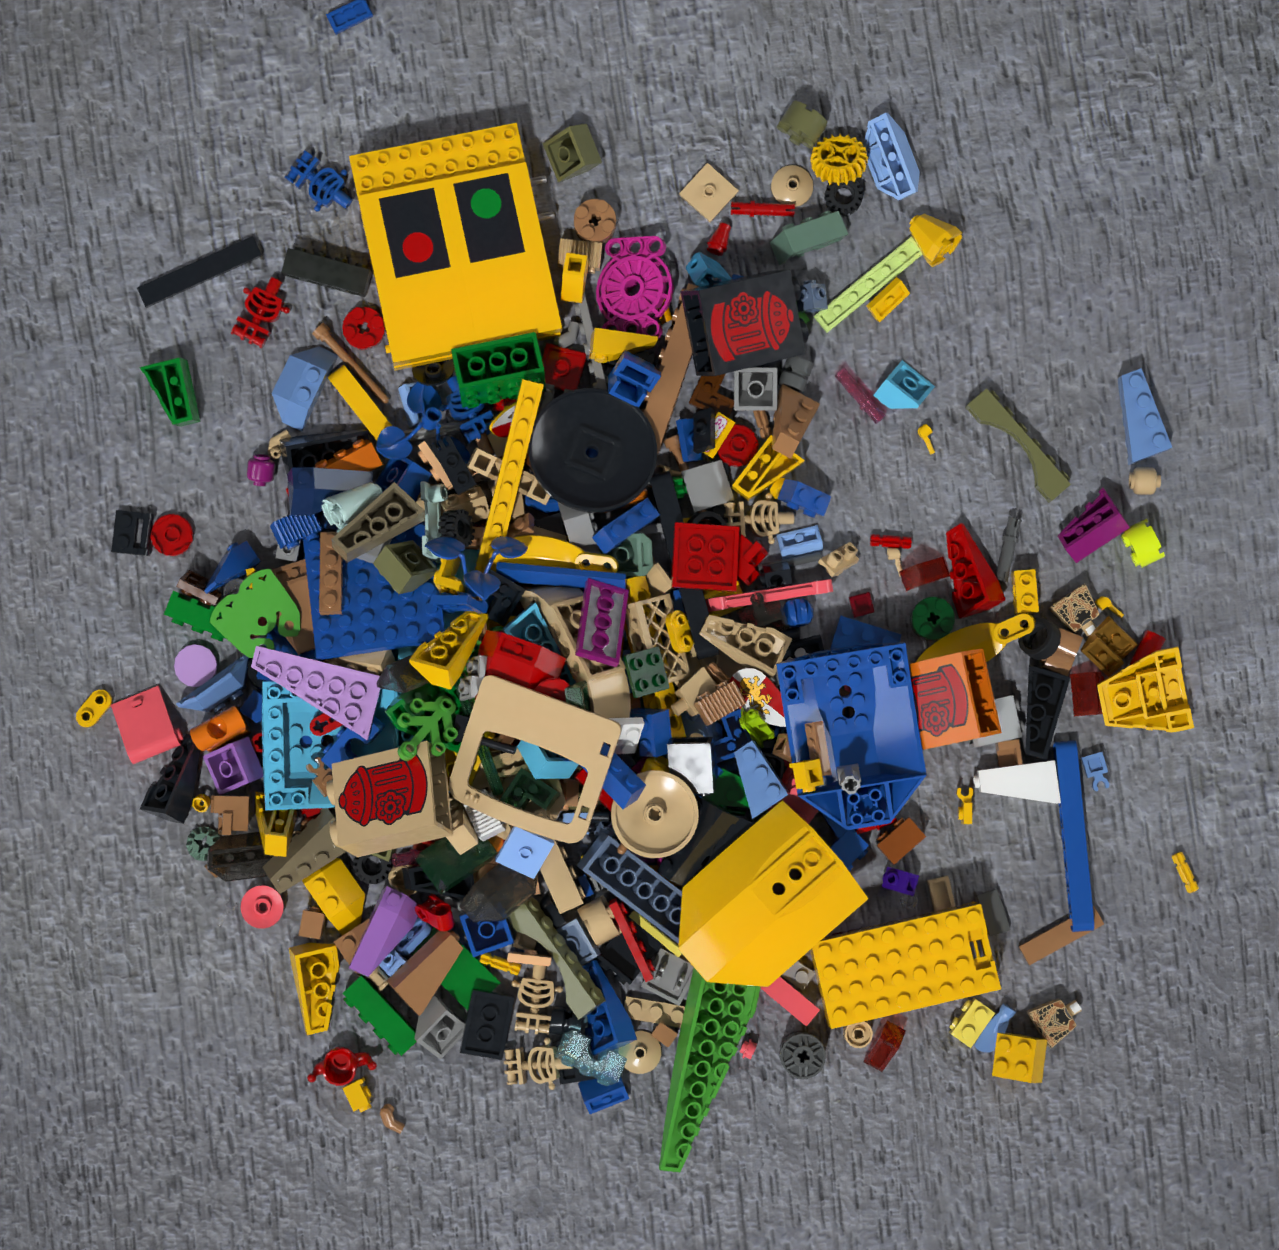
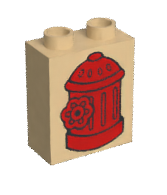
M423 741L417 746V754L409 761L402 760L398 756V748L333 763V779L327 781L326 791L329 801L332 805H335L336 820L330 823V836L334 845L356 857H362L452 836L445 752L441 756H434L431 753L432 744L428 741Z

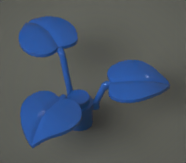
M417 382L411 388L407 396V405L413 413H422L421 422L406 437L403 430L398 427L389 426L384 428L380 432L376 444V449L381 455L393 460L406 458L413 449L408 440L422 427L426 430L436 429V443L439 446L438 450L441 449L438 440H440L441 424L439 422L442 418L440 412L442 401L440 395L432 386H426ZM451 437L463 461L467 464L471 458L468 450L458 439ZM444 438L443 443L446 446L449 443L446 441V438Z
M439 537L425 544V547L434 555L442 559L451 560L459 556L464 572L463 579L466 584L465 593H469L473 597L479 596L484 601L496 592L501 585L500 580L496 576L488 573L495 557L501 554L504 558H517L528 550V546L514 538L497 537L491 543V547L495 551L484 573L478 570L467 571L465 555L462 553L465 550V545L460 541L450 537Z

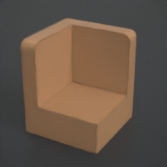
M1019 739L995 743L998 766L1000 768L1023 765Z

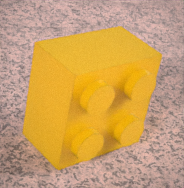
M997 1033L992 1076L1028 1083H1042L1047 1040L1012 1033Z

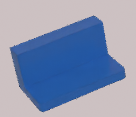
M618 1068L599 1074L597 1079L578 1083L589 1114L630 1099Z

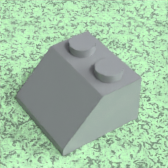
M746 368L734 371V411H777V368Z

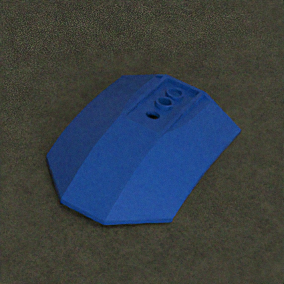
M906 643L854 645L818 651L776 663L792 763L810 760L805 724L823 721L832 775L823 776L824 785L816 786L815 791L803 792V789H797L798 796L846 830L891 823L927 776L916 716ZM844 685L851 688V692L847 696L839 694V689ZM846 706H851L855 710L854 715L850 718L842 715V710ZM858 763L861 787L858 788L855 794H848L839 785L837 767Z

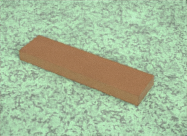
M1093 905L1095 930L1104 925V922ZM1067 919L1018 947L1028 965H1031L1091 931L1072 932L1070 927L1073 926L1072 919Z

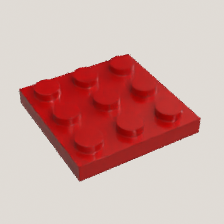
M675 522L671 588L735 592L737 590L739 526Z

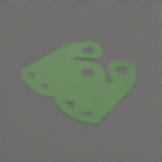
M264 569L248 576L241 583L237 594L227 595L212 612L210 623L241 653L249 658H253L256 646L265 644L268 649L274 650V642L269 638H255L252 640L250 635L268 634L276 626V612L280 611L282 615L279 618V634L284 637H295L300 632V612L271 569ZM267 575L265 581L259 579V577ZM251 583H253V589L247 590L246 588L249 587ZM233 601L232 608L226 607V605H229L230 602ZM221 612L222 619L216 620V618L219 617V613ZM260 617H265L267 619V624L265 626H260L258 624V619ZM286 621L293 622L294 627L292 630L285 628Z

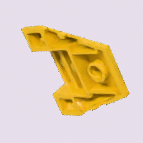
M1178 646L1157 650L1097 684L1105 726L1134 727L1146 730H1164L1166 732H1178L1194 728L1183 681L1182 663Z

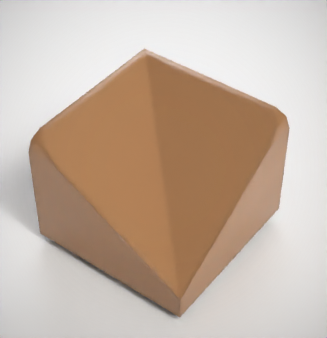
M660 1022L651 1032V1035L666 1047H669L677 1037L678 1032H674Z

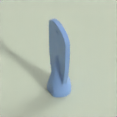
M1004 1003L1001 1005L999 1012L993 1016L975 1041L974 1045L977 1050L981 1052H992L995 1050L997 1033L1006 1032L1010 1018L1016 1013L1013 1008Z

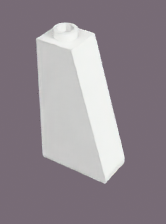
M1055 760L979 770L973 776L974 787L978 788L979 792L1048 803H1061Z

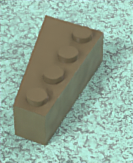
M394 482L331 539L332 548L348 563L425 520V510Z
M328 808L320 810L321 814L315 820L312 818L306 824L307 827L299 835L296 834L291 839L292 842L289 845L286 857L273 856L262 867L279 894L347 852L335 846L331 839L330 823L335 821V818Z

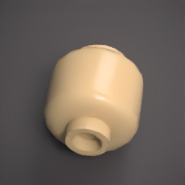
M1136 467L1129 474V489H1132L1137 495H1152L1155 493L1156 488L1161 486V475H1157L1156 470L1152 467Z

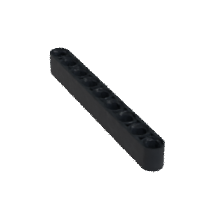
M670 471L653 475L649 483L656 509L660 514L659 520L672 564L674 523H684ZM678 588L698 660L719 655L718 648L699 634L709 615L702 589Z

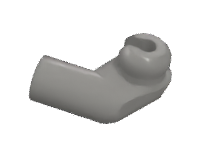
M570 321L568 331L560 336H556L554 338V345L566 348L575 343L579 324Z

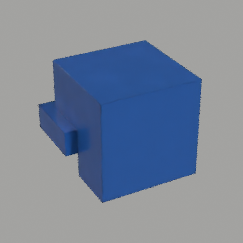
M625 350L608 375V393L639 408L647 396V391L651 392L660 379L661 372L655 369L654 364Z

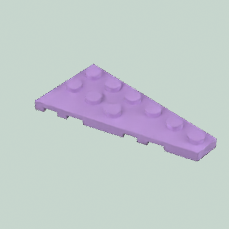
M256 646L251 664L253 669L286 688L291 693H294L364 739H369L384 677Z

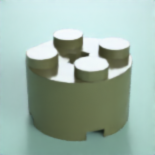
M793 101L779 121L777 129L790 136L789 140L795 145L800 146L802 143L807 148L812 149L825 130L827 120L816 110L810 111L806 109V104Z

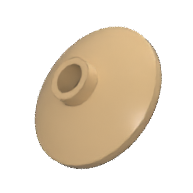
M789 165L775 173L771 182V191L776 201L780 204L794 203L795 207L806 203L811 197L813 181L805 169ZM794 181L797 186L791 188L789 187V182Z
M635 1031L637 1040L619 1048V1059L622 1065L632 1073H648L660 1061L661 1046L659 1041L652 1037L651 1033ZM638 1049H642L644 1051V1055L642 1057H638L636 1055V1051Z

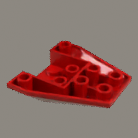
M486 630L478 650V656H487L484 677L494 675L532 690L547 678H560L567 660L565 657L540 645L503 632Z

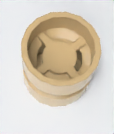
M866 1021L843 1027L844 1039L854 1048L866 1047L872 1040L873 1032Z

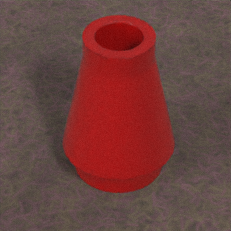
M719 223L718 228L707 242V250L710 253L722 256L727 251L731 226L726 223Z

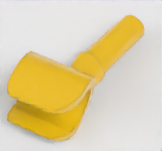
M924 424L918 429V435L926 443L931 455L935 451L928 436L933 432L927 424Z
M1101 596L1095 601L1102 611L1108 607L1118 617L1122 618L1124 616L1121 611L1114 607L1108 597Z

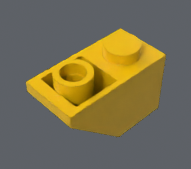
M566 253L562 276L561 301L582 304L589 267L587 255Z

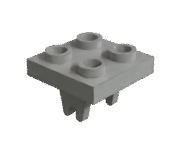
M660 948L653 962L656 969L653 972L654 979L648 982L644 980L641 987L680 1006L690 986L694 967L690 962Z

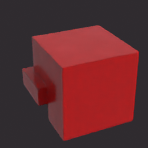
M742 534L739 536L737 577L747 586H750L760 575L755 568L769 553L760 543L756 541L753 544Z

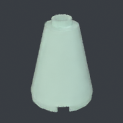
M369 482L325 498L322 501L325 502L322 505V510L330 525L335 524L339 528L336 532H340L383 492L379 485Z

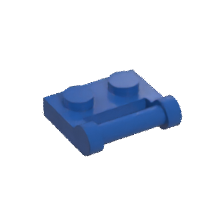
M441 592L440 595H431L430 604L442 609L446 613H455L456 611L486 613L488 610L486 601H477L471 597V594L460 592L458 595Z

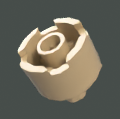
M604 895L577 909L597 946L622 933L610 907H608L609 904Z

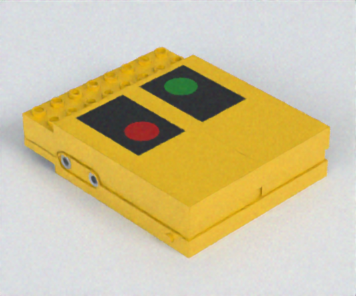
M517 123L349 156L389 345H385L386 354L391 353L394 371L452 359L451 349L532 332H536L538 341L552 339L561 335L562 325L539 221L554 219L555 215L553 211L537 214L531 186L546 183L547 179L545 175L529 178Z

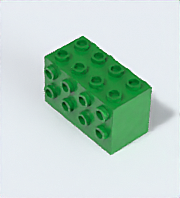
M536 332L451 349L462 408H475L483 403L495 404L507 398L517 399L522 379L544 384L542 391H546L545 371Z

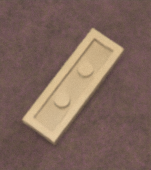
M626 996L624 1005L631 1019L656 1024L661 1022L668 1026L681 1028L685 1006Z

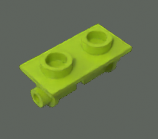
M741 707V717L739 718L741 727L748 731L752 740H755L761 748H764L763 741L772 740L775 736L774 730L767 722L765 723V719L758 710L750 709L746 712Z

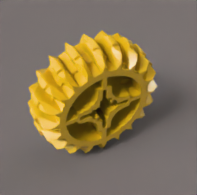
M831 134L829 139L823 137L822 142H817L816 147H813L810 157L811 168L815 172L816 178H820L822 182L828 180L829 185L833 182L838 186L843 182L846 185L848 181L855 182L856 177L861 178L862 172L866 170L868 163L866 147L863 146L862 142H858L856 137L850 139L849 134L845 137H842L841 134L834 137Z

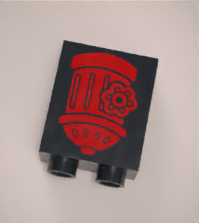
M790 269L772 270L680 291L696 376H717L806 354L804 343L808 341V328L805 321L799 318L796 301L800 299L801 290L797 279L791 276Z

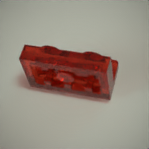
M1101 672L1070 674L1074 717L1103 714L1097 684L1105 680Z

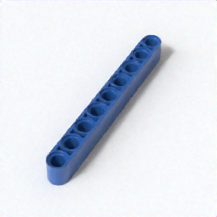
M1076 740L1053 742V753L1061 803H1058L1069 919H1072L1073 925L1070 927L1072 932L1094 931V914Z

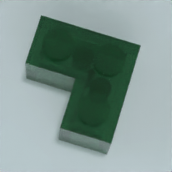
M521 768L500 801L524 810L531 800L544 810L549 811L561 793L541 779H535L532 773Z

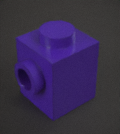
M887 866V870L883 875L882 887L914 896L919 875Z

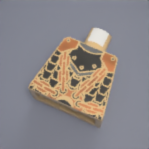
M1082 584L1049 607L1050 611L1072 633L1081 628L1089 638L1096 629L1092 620L1099 616V612L1085 584Z
M1058 998L1026 1012L1041 1037L1047 1040V1046L1052 1048L1077 1026L1072 1017L1081 1012L1082 1009L1076 1000L1064 1005L1062 1000Z

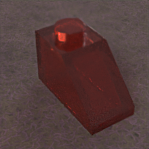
M943 556L899 571L906 591L950 577Z
M887 1020L877 1034L863 1062L883 1072L899 1049L906 1030Z

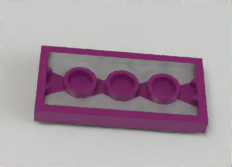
M590 578L587 579L585 582L576 656L613 667L618 666L629 590Z

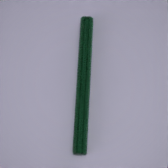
M463 673L454 685L459 700L460 693L458 687L460 684V679L464 678ZM472 699L460 700L464 715L470 717L474 706ZM480 745L478 754L492 794L494 796L502 794L504 789L489 747Z

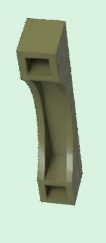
M986 388L965 408L979 424L998 428L1020 444L1032 465L1035 488L1050 503L1071 485L1069 483V476L1063 470L1059 471L1055 467V460L1049 454L1045 455L1040 450L1042 448L1040 443L1035 438L1031 439L1026 434L1028 432L1026 427L1021 422L1017 423L1012 418L1014 416L1012 411L1007 406L1003 407L998 402L1000 398L993 390L989 391Z
M533 896L522 899L505 913V916L517 932L535 939L554 958L564 979L566 1003L578 1020L590 1014L606 1001L601 990L595 986L590 979L589 973L583 969L575 953L569 949L563 936L557 932L551 919L544 914L539 902Z

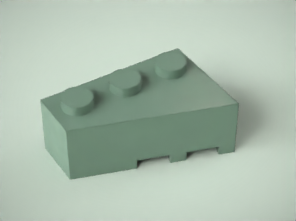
M826 211L818 215L819 218L813 219L809 217L802 220L799 225L795 226L794 223L784 226L782 228L783 231L770 242L779 266L785 264L789 258L795 256L798 258L802 257L806 252L815 249L819 250L846 237L848 232L839 211L834 213Z

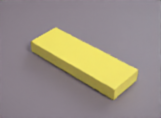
M635 910L631 912L629 917L678 958L682 953L678 950V945L638 912Z

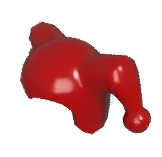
M335 1047L325 1055L323 1061L314 1066L312 1073L307 1076V1079L313 1083L318 1075L323 1074L330 1084L343 1086L353 1080L358 1067L367 1065L369 1070H375L377 1064L372 1060L368 1052L353 1053L348 1048Z

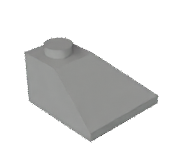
M434 996L423 1013L418 1017L415 1040L441 1060L462 1038L465 1022L446 1004Z

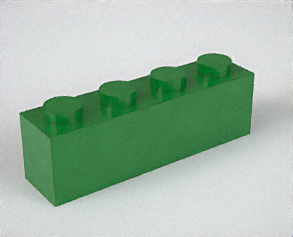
M361 975L342 993L345 996L343 1000L351 1008L355 1006L360 1012L358 1016L366 1024L368 1022L371 1023L374 1027L373 1032L380 1039L385 1038L389 1043L388 1048L395 1055L399 1053L402 1056L417 1042L415 1040L416 1030L377 991V988L364 975Z

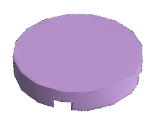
M195 644L182 649L176 656L174 663L176 676L182 683L192 687H200L214 677L218 666L216 657L211 650L205 646Z

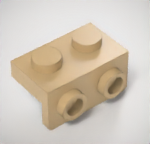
M480 486L473 487L459 496L458 494L448 495L447 500L441 502L444 512L465 509V511L469 512L468 516H472L471 522L475 523L488 518L489 507Z

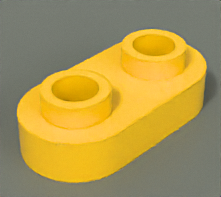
M680 610L669 612L665 618V624L672 648L677 653L689 652L693 647V639L687 617Z
M101 689L94 691L76 713L78 724L82 727L94 726L112 705L111 694ZM99 696H102L104 699L102 704L97 703ZM85 713H89L90 718L87 721L83 719V715Z

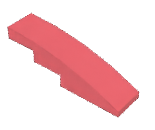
M781 976L769 987H761L764 992L806 1027L820 1011L819 1008Z

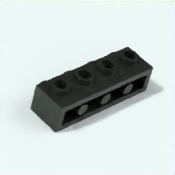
M294 246V249H287L281 271L283 276L366 297L372 275L370 269H367V265L356 263L355 265L347 264V260L335 257V260L328 259L326 254L315 252L314 255L306 253V249Z

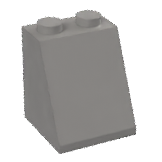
M1013 695L994 699L1002 733L968 740L969 747L974 748L1021 738L1025 730L1023 721L1018 719L1017 712L1020 711L1018 699H1014Z

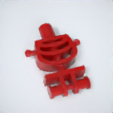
M271 277L265 290L254 287L252 291L247 287L243 289V292L248 294L245 300V307L254 318H252V322H249L238 316L236 320L245 325V328L242 329L235 324L231 331L232 335L239 336L240 340L243 341L245 338H248L249 344L252 345L254 343L260 346L259 348L261 349L264 347L266 338H261L258 334L260 332L269 337L271 333L259 326L261 321L268 323L276 322L281 315V311L286 314L290 312L289 307H283V300L276 297L282 285L281 281ZM255 296L261 300L260 304L255 301ZM251 302L257 307L255 313L250 308ZM268 305H271V306H274V307H276V308L271 309V308H267V307H269ZM264 313L274 314L271 317L263 316L265 315ZM250 328L254 329L252 335L248 334Z

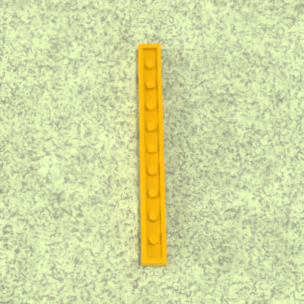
M525 379L521 381L475 570L484 573L490 560L488 552L493 539L501 536L506 537L544 386L542 383ZM492 563L490 569L496 572L497 565Z

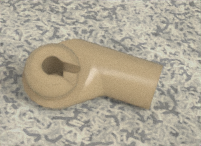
M287 429L270 439L268 454L271 458L278 459L281 456L279 440L291 437Z

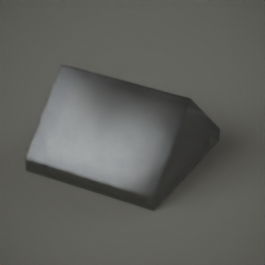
M410 655L386 665L376 685L378 688L406 693L430 682L409 663V659L412 656Z

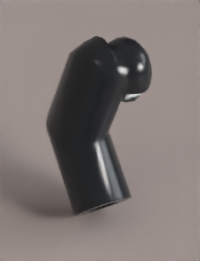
M594 811L588 832H595L596 826L600 822H611V811Z

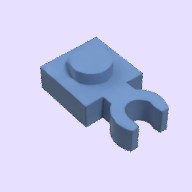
M1103 752L1081 757L1086 778L1093 777L1094 779L1092 782L1093 790L1098 791L1097 783L1099 781L1104 783L1105 788H1109L1108 780L1103 777V774L1108 772Z

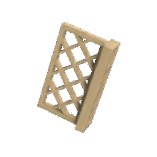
M670 593L627 604L625 615L634 652L656 646L660 648L663 660L665 655L672 658L669 667L664 664L668 683L691 677L685 653L675 652L673 654L668 650L671 642L668 632L663 627L667 614L674 611ZM663 599L666 607L664 612L657 608L660 600ZM643 605L651 609L648 617L645 616ZM655 613L662 617L659 625L652 621ZM649 625L656 630L653 638L649 633ZM660 633L667 638L664 646L657 642ZM676 663L681 665L682 675L674 671Z

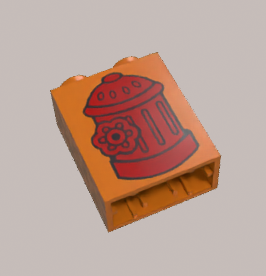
M983 648L909 664L922 750L1002 733Z

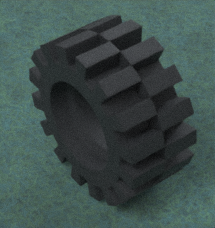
M848 181L847 185L843 182L839 186L834 182L831 185L828 183L824 201H826V206L830 208L832 213L839 211L843 216L851 215L861 205L863 189L858 181ZM841 188L848 189L852 194V199L848 203H840L836 199L837 190Z
M458 509L442 513L443 516H440L442 522L438 523V526H441V529H438V532L442 534L440 537L454 538L463 543L465 548L469 547L473 543L471 540H474L475 537L472 535V533H475V529L472 528L474 522H471L472 516H468L469 512L465 511V509Z
M373 855L355 857L353 861L355 875L359 877V880L367 884H378L386 880L393 867L392 857L389 862L379 858L381 861L380 870L376 873H370L365 868V861Z

